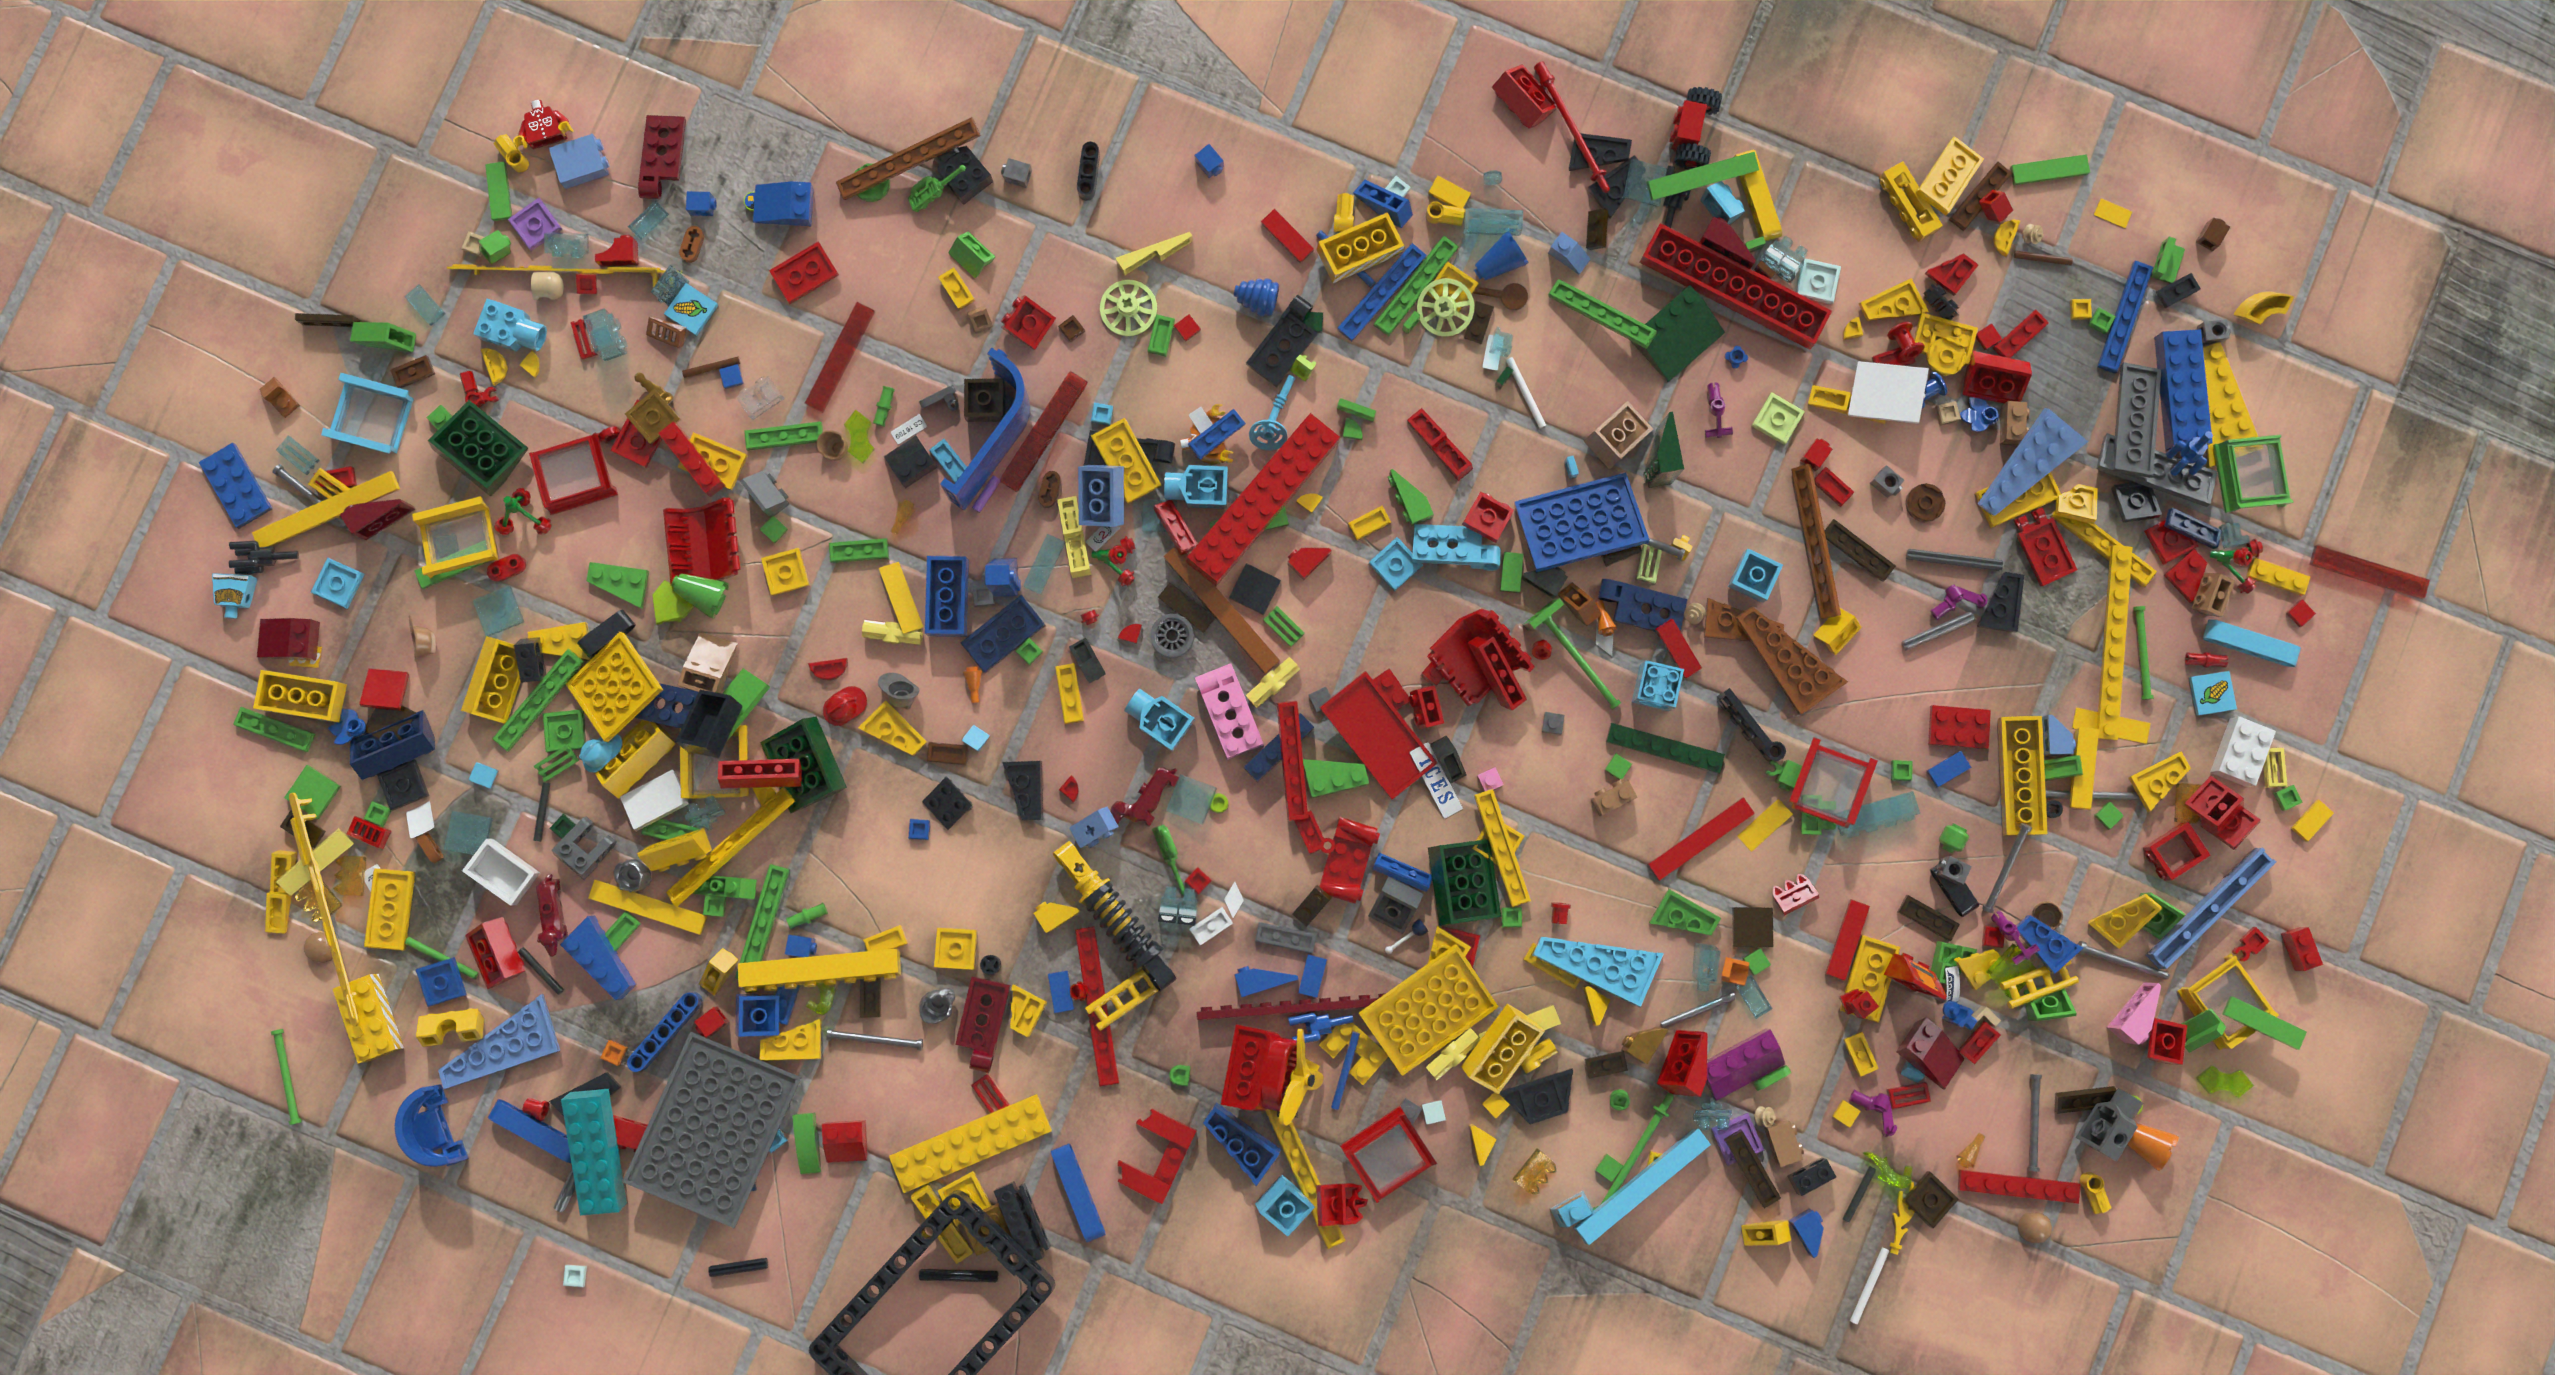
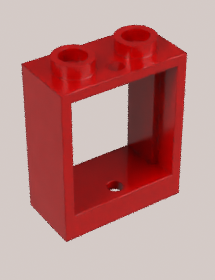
M2189 822L2180 823L2143 847L2145 857L2154 864L2157 875L2164 879V881L2175 879L2211 856ZM2180 834L2194 855V858L2176 870L2171 871L2156 848Z

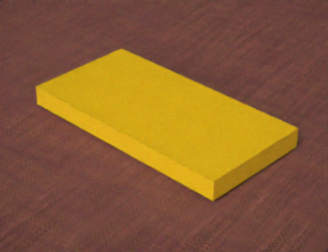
M1955 136L1952 137L1919 186L1916 194L1946 216L1984 158Z
M1126 418L1091 435L1107 466H1124V498L1127 504L1162 486Z
M2050 472L1995 516L1990 515L1982 507L1981 509L1990 528H1993L2055 501L2061 493ZM1989 487L1974 493L1978 502Z
M374 868L364 947L406 950L405 941L408 934L415 872Z
M1861 935L1845 993L1856 988L1859 991H1868L1879 1007L1864 1019L1879 1023L1891 983V978L1885 976L1884 973L1893 954H1899L1901 947ZM1841 1003L1839 1011L1845 1012L1844 1007Z

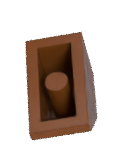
M1573 582L1558 593L1560 599L1584 625L1588 626L1601 615L1594 599Z

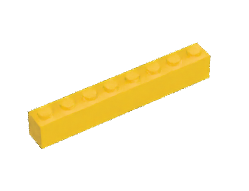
M898 949L738 963L739 988L745 990L746 993L757 992V989L765 988V991L777 990V987L785 986V989H795L797 985H804V987L817 986L816 983L836 985L837 981H844V983L850 984L856 983L858 979L872 982L880 977H884V980L896 979V976H901V960Z

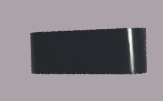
M1092 141L1086 142L1082 146L1077 180L1079 197L1085 201H1089L1095 196L1100 162L1099 147ZM1089 150L1096 151L1092 156L1086 154ZM1087 168L1093 169L1091 174L1084 173ZM1086 186L1091 188L1087 193L1081 191Z
M623 609L619 610L583 636L577 644L592 659L619 632L626 635L635 628L636 624Z
M1951 864L1949 872L1952 875L1956 873V868ZM1937 865L1930 869L1931 875L1959 916L1964 917L1979 907L1977 899L1966 883L1957 885L1938 876Z

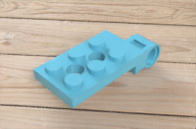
M1414 524L1412 563L1471 565L1473 569L1495 571L1500 568V547L1482 545V536L1465 526ZM1429 541H1436L1438 546L1431 548L1427 544ZM1453 541L1456 542L1458 546L1454 549H1451L1447 546V544Z

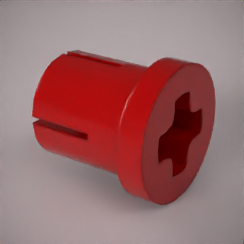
M1551 902V907H1553L1551 922L1567 924L1568 910L1571 909V904Z
M527 1098L523 1104L522 1112L542 1121L548 1114L550 1104L545 1100L541 1102Z

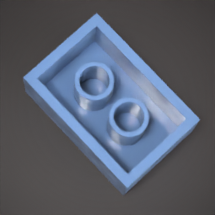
M1085 465L1078 467L1079 525L1106 527L1124 525V466Z

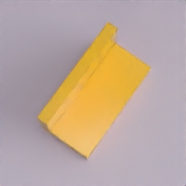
M1841 608L1840 616L1828 618L1813 634L1816 639L1825 643L1829 651L1834 655H1837L1862 628L1854 615Z

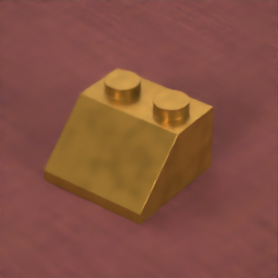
M1656 1027L1631 1033L1630 1036L1626 1035L1621 1043L1623 1045L1621 1050L1639 1062L1648 1064L1669 1030Z

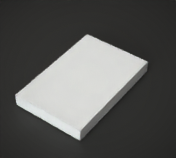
M673 769L620 797L632 827L636 832L689 804L687 798H681V784Z

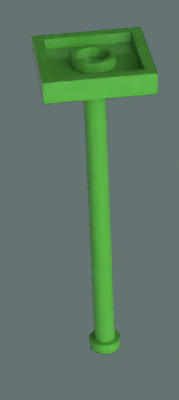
M1560 598L1550 601L1522 624L1526 630L1535 629L1541 623L1546 624L1610 703L1609 707L1614 709L1621 703L1619 699L1616 700L1551 619L1553 617L1552 614L1564 605Z

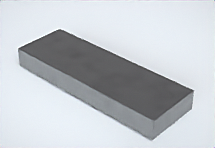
M1259 922L1255 941L1313 954L1317 934Z

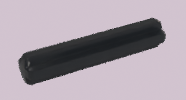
M759 1258L712 1265L708 1268V1273L710 1277L763 1270L768 1268V1259Z

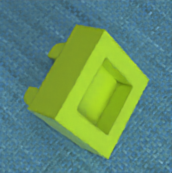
M1299 355L1290 371L1306 382L1316 362L1313 361L1311 363L1306 359V355Z

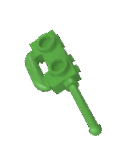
M961 165L943 181L926 176L911 188V195L908 197L912 210L919 212L921 209H925L934 199L939 198L943 193L944 185L962 171H965V166Z
M1165 825L1152 828L1165 863L1171 866L1181 894L1186 895L1187 890H1185L1175 865V860L1178 859V851L1169 829Z

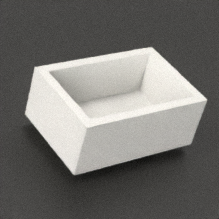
M2240 716L2230 718L2210 773L2245 787L2256 786L2276 731Z
M486 839L462 870L510 906L517 905L540 875L539 871L494 839Z

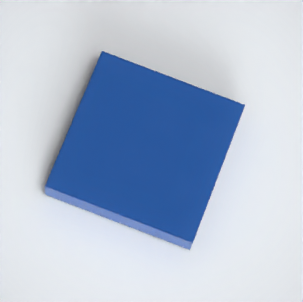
M455 957L415 969L427 1007L467 995Z

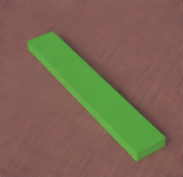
M1754 151L1647 181L1646 183L1652 201L1758 171L1759 167Z
M1443 236L1375 321L1374 326L1389 337L1417 302L1423 289L1436 278L1447 261L1458 250L1459 246Z
M1560 279L1557 280L1548 294L1553 300L1646 349L1657 334V331Z
M567 649L493 737V740L506 751H510L584 661L573 651Z
M773 864L769 865L740 963L762 961L790 869ZM738 969L735 976L736 979H738Z

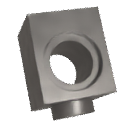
M1008 158L1007 164L1004 163L1001 170L1004 181L1027 188L1032 173L1031 165Z
M2227 319L2205 321L2197 326V330L2201 329L2203 345L2223 343L2230 338L2231 329L2227 324ZM2212 328L2217 331L2218 336L2213 334Z
M1886 465L1870 484L1888 498L1892 494L1896 496L1903 488L1901 484L1904 479ZM1885 479L1891 480L1892 487H1888L1885 484Z
M1947 856L1939 861L1937 875L1957 885H1963L1972 866ZM1951 864L1954 865L1956 868V873L1954 875L1950 874L1949 872V866Z

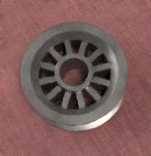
M1167 614L1160 617L1153 624L1151 641L1155 650L1162 656L1178 658L1185 655L1191 649L1194 633L1191 624L1186 618L1178 614ZM1171 622V628L1168 627L1167 623ZM1171 631L1178 634L1177 639L1174 641L1167 639V634ZM1178 642H1180V643H1182V644H1184V645H1183L1182 647H1180L1179 644H1178ZM1169 644H1171V650L1167 649Z

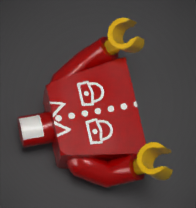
M534 100L531 102L533 111L524 114V120L521 123L518 136L513 139L516 149L521 145L527 148L528 143L534 150L568 139L566 132L569 130L574 132V130L570 126L568 118L562 113L553 110L550 106L543 107L541 100Z

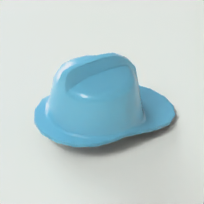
M617 734L609 742L603 741L601 737L597 740L587 741L582 746L579 755L585 769L588 772L595 773L610 762L622 748L621 736Z

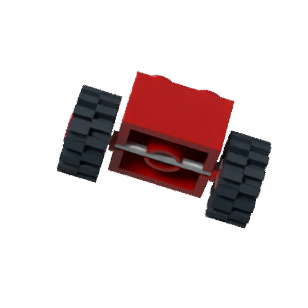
M1708 87L1690 88L1687 99L1684 100L1682 106H1678L1673 118V124L1675 125L1669 138V142H1672L1671 149L1676 150L1674 163L1677 166L1693 169L1709 164L1711 150H1708L1707 147L1703 148L1702 145L1698 146L1706 113L1712 115V113L1717 114L1720 110L1722 94L1719 91H1714L1712 88L1708 89Z

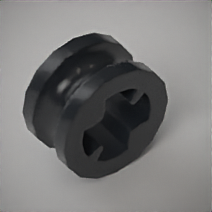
M2051 800L2046 802L2047 817L2056 818L2062 814L2063 806L2059 801ZM2050 805L2057 807V809H2055V811H2057L2056 813L2049 812V809H2051L2049 807Z

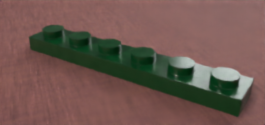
M1610 723L1606 742L1718 774L1721 771L1725 756L1722 753Z

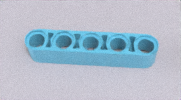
M2213 619L2207 621L2203 640L2287 667H2296L2301 647Z

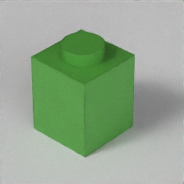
M497 230L479 241V251L490 264H493L511 253V242L506 235H502Z

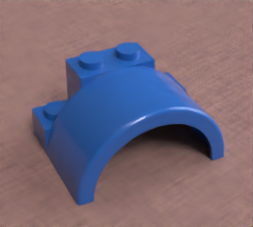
M442 1084L421 1087L412 1092L400 1105L395 1118V1136L399 1147L408 1158L424 1166H451L469 1159L463 1141L454 1142L441 1105L448 1103ZM421 1106L427 1107L428 1110L418 1113ZM441 1148L443 1150V1152H441L440 1154L434 1152Z

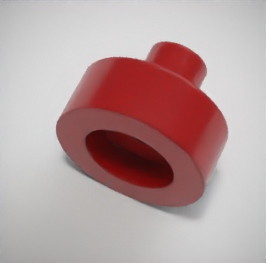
M1542 639L1533 644L1532 655L1539 660L1550 658L1552 646L1547 640Z

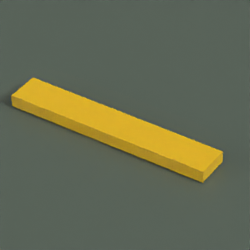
M2056 509L2051 515L2054 520L2108 561L2110 560V547L2112 545L2123 546L2096 524L2056 516ZM2132 553L2130 578L2144 588L2157 571Z
M1493 789L1474 795L1511 907L1530 902L1531 900Z
M596 879L588 897L589 899L699 935L702 934L708 917L707 915L679 906L676 907L673 904L636 892L620 890L618 886Z

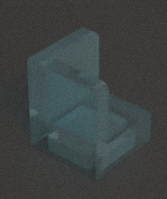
M1497 327L1494 330L1489 353L1508 357L1512 349L1513 335L1501 332V328Z
M2225 523L2219 526V529L2222 530L2221 540L2223 549L2250 543L2248 535H2241L2239 523Z

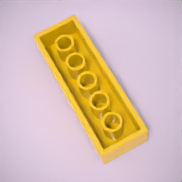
M2042 716L2000 717L1997 721L2003 836H2017L2021 829L2019 827L2021 823L2032 827L2031 832H2028L2027 836L2046 835L2048 832Z

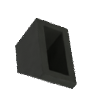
M1556 567L1536 572V570L1525 572L1521 579L1554 599L1568 576L1565 575L1566 572Z
M1086 637L1069 646L1089 683L1106 675Z
M1447 735L1430 744L1450 784L1467 775L1457 750Z

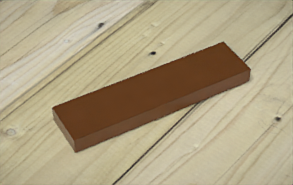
M1997 161L1949 220L1964 231L1982 210L1979 201L1990 191H1998L2011 176L2012 172Z

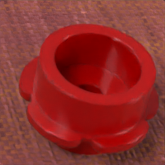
M1095 610L1080 615L1082 618L1081 623H1086V625L1095 623L1099 614H1096Z
M1078 981L1077 984H1073L1070 987V995L1074 1000H1085L1088 994L1087 986L1083 982Z

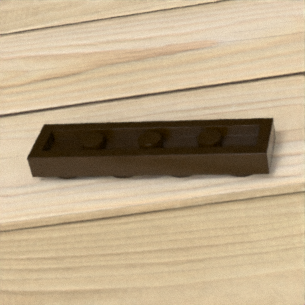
M1835 519L1824 530L1826 540L1882 582L1887 579L1896 567L1895 564Z
M1740 1129L1724 1139L1725 1143L1762 1207L1765 1209L1780 1200L1779 1193L1744 1132Z

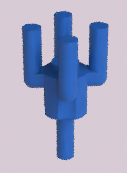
M2207 431L2201 438L2194 437L2187 444L2183 441H2178L2166 453V456L2171 459L2180 451L2182 457L2170 471L2173 476H2177L2188 463H2195L2189 469V473L2195 475L2207 463V459L2202 455L2208 449L2207 442L2213 437L2212 432Z
M1311 1012L1288 1017L1290 1026L1306 1024L1307 1034H1304L1305 1043L1318 1041L1321 1038L1320 1035L1332 1033L1331 1027L1354 1022L1353 1015L1329 1019L1328 1014L1316 1016ZM1297 1036L1292 1037V1040H1297Z

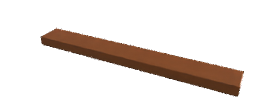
M971 117L836 181L843 200H847L980 137V132L974 118Z
M1805 464L1792 468L1791 471L1821 619H1828L1840 616L1841 611L1811 464Z

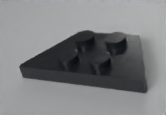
M1573 1068L1502 1090L1500 1095L1528 1124H1534L1567 1113Z

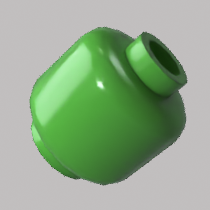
M1954 823L1952 826H1945L1939 838V842L1943 844L1942 849L1952 854L1954 851H1963L1969 839V835L1966 833L1967 830Z

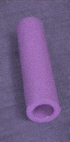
M994 475L992 476L972 508L979 513L982 511L1001 482L999 478Z

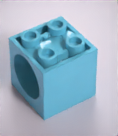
M1645 660L1639 665L1632 703L1666 711L1676 708L1684 669Z

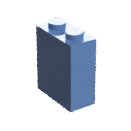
M593 134L549 148L560 184L565 189L609 175L607 168L610 165L606 156L603 157V144Z

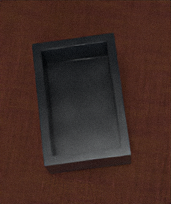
M699 690L675 742L689 753L719 758L743 706L731 695Z

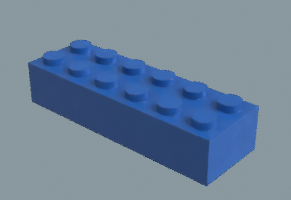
M2201 329L2163 331L2154 337L2157 369H2161L2160 401L2165 450H2170L2178 441H2183L2187 444L2192 438H2201L2207 431L2211 432ZM2212 438L2207 442V445L2213 443Z

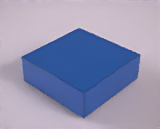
M738 364L719 369L725 389L744 384Z
M910 819L908 839L929 840L930 820Z

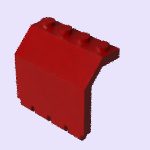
M723 497L701 507L663 509L670 585L674 577H679L680 574L719 581L738 575V570L741 569L739 556L736 555L739 549L737 536H734L737 530L735 517H732L735 514L733 500Z
M1481 608L1459 618L1429 648L1431 652L1427 656L1435 667H1438L1437 670L1446 681L1449 680L1448 683L1457 694H1460V698L1467 706L1473 703L1478 704L1492 689L1468 645V642L1480 633L1484 632L1495 637L1512 672L1518 669L1531 672L1535 668L1531 662L1532 658L1530 655L1521 650V644L1509 635L1510 630L1498 621L1499 616L1493 610L1488 611Z

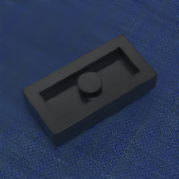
M2190 273L2158 290L2156 294L2166 309L2198 292L2201 288L2193 274Z

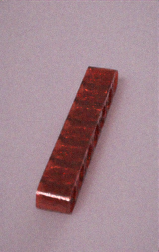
M1072 371L1067 374L1000 479L1002 484L1015 492L1019 491L1088 383L1087 380Z

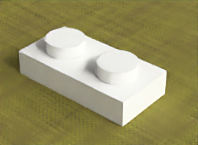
M1223 907L1191 927L1190 931L1198 943L1202 945L1232 925L1233 922Z

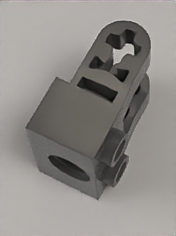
M587 816L582 818L552 849L553 854L583 880L594 871L600 861L616 845V841L607 835L589 854L577 846L580 840L594 826V822Z

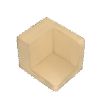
M1980 1006L1972 1015L1978 1020L1972 1031L1974 1032L1983 1021L1987 1022L1990 1026H1997L2001 1020L1990 1009Z

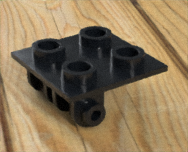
M1932 284L1933 290L1927 289L1923 293L1925 295L1924 298L1932 304L1940 297L1932 307L1943 301L1944 303L1935 311L1937 312L1947 305L1939 312V315L1944 319L1952 320L1954 318L1952 314L1954 312L1956 315L1959 314L1957 309L1960 307L1952 299L1947 300L1944 296L1947 293L1940 285L1935 286Z
M947 776L922 801L947 830L973 808L972 802L964 796L963 792H960V789Z

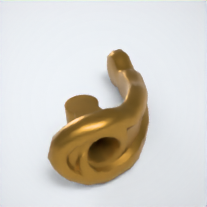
M642 372L635 374V381L639 382L648 393L655 389L667 404L672 401L673 395L645 379Z

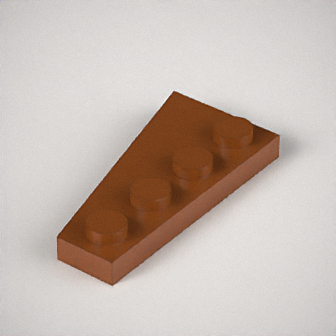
M1707 598L1704 637L1751 642L1735 618L1745 610H1739L1725 603L1722 604ZM1771 620L1773 624L1784 631V624Z

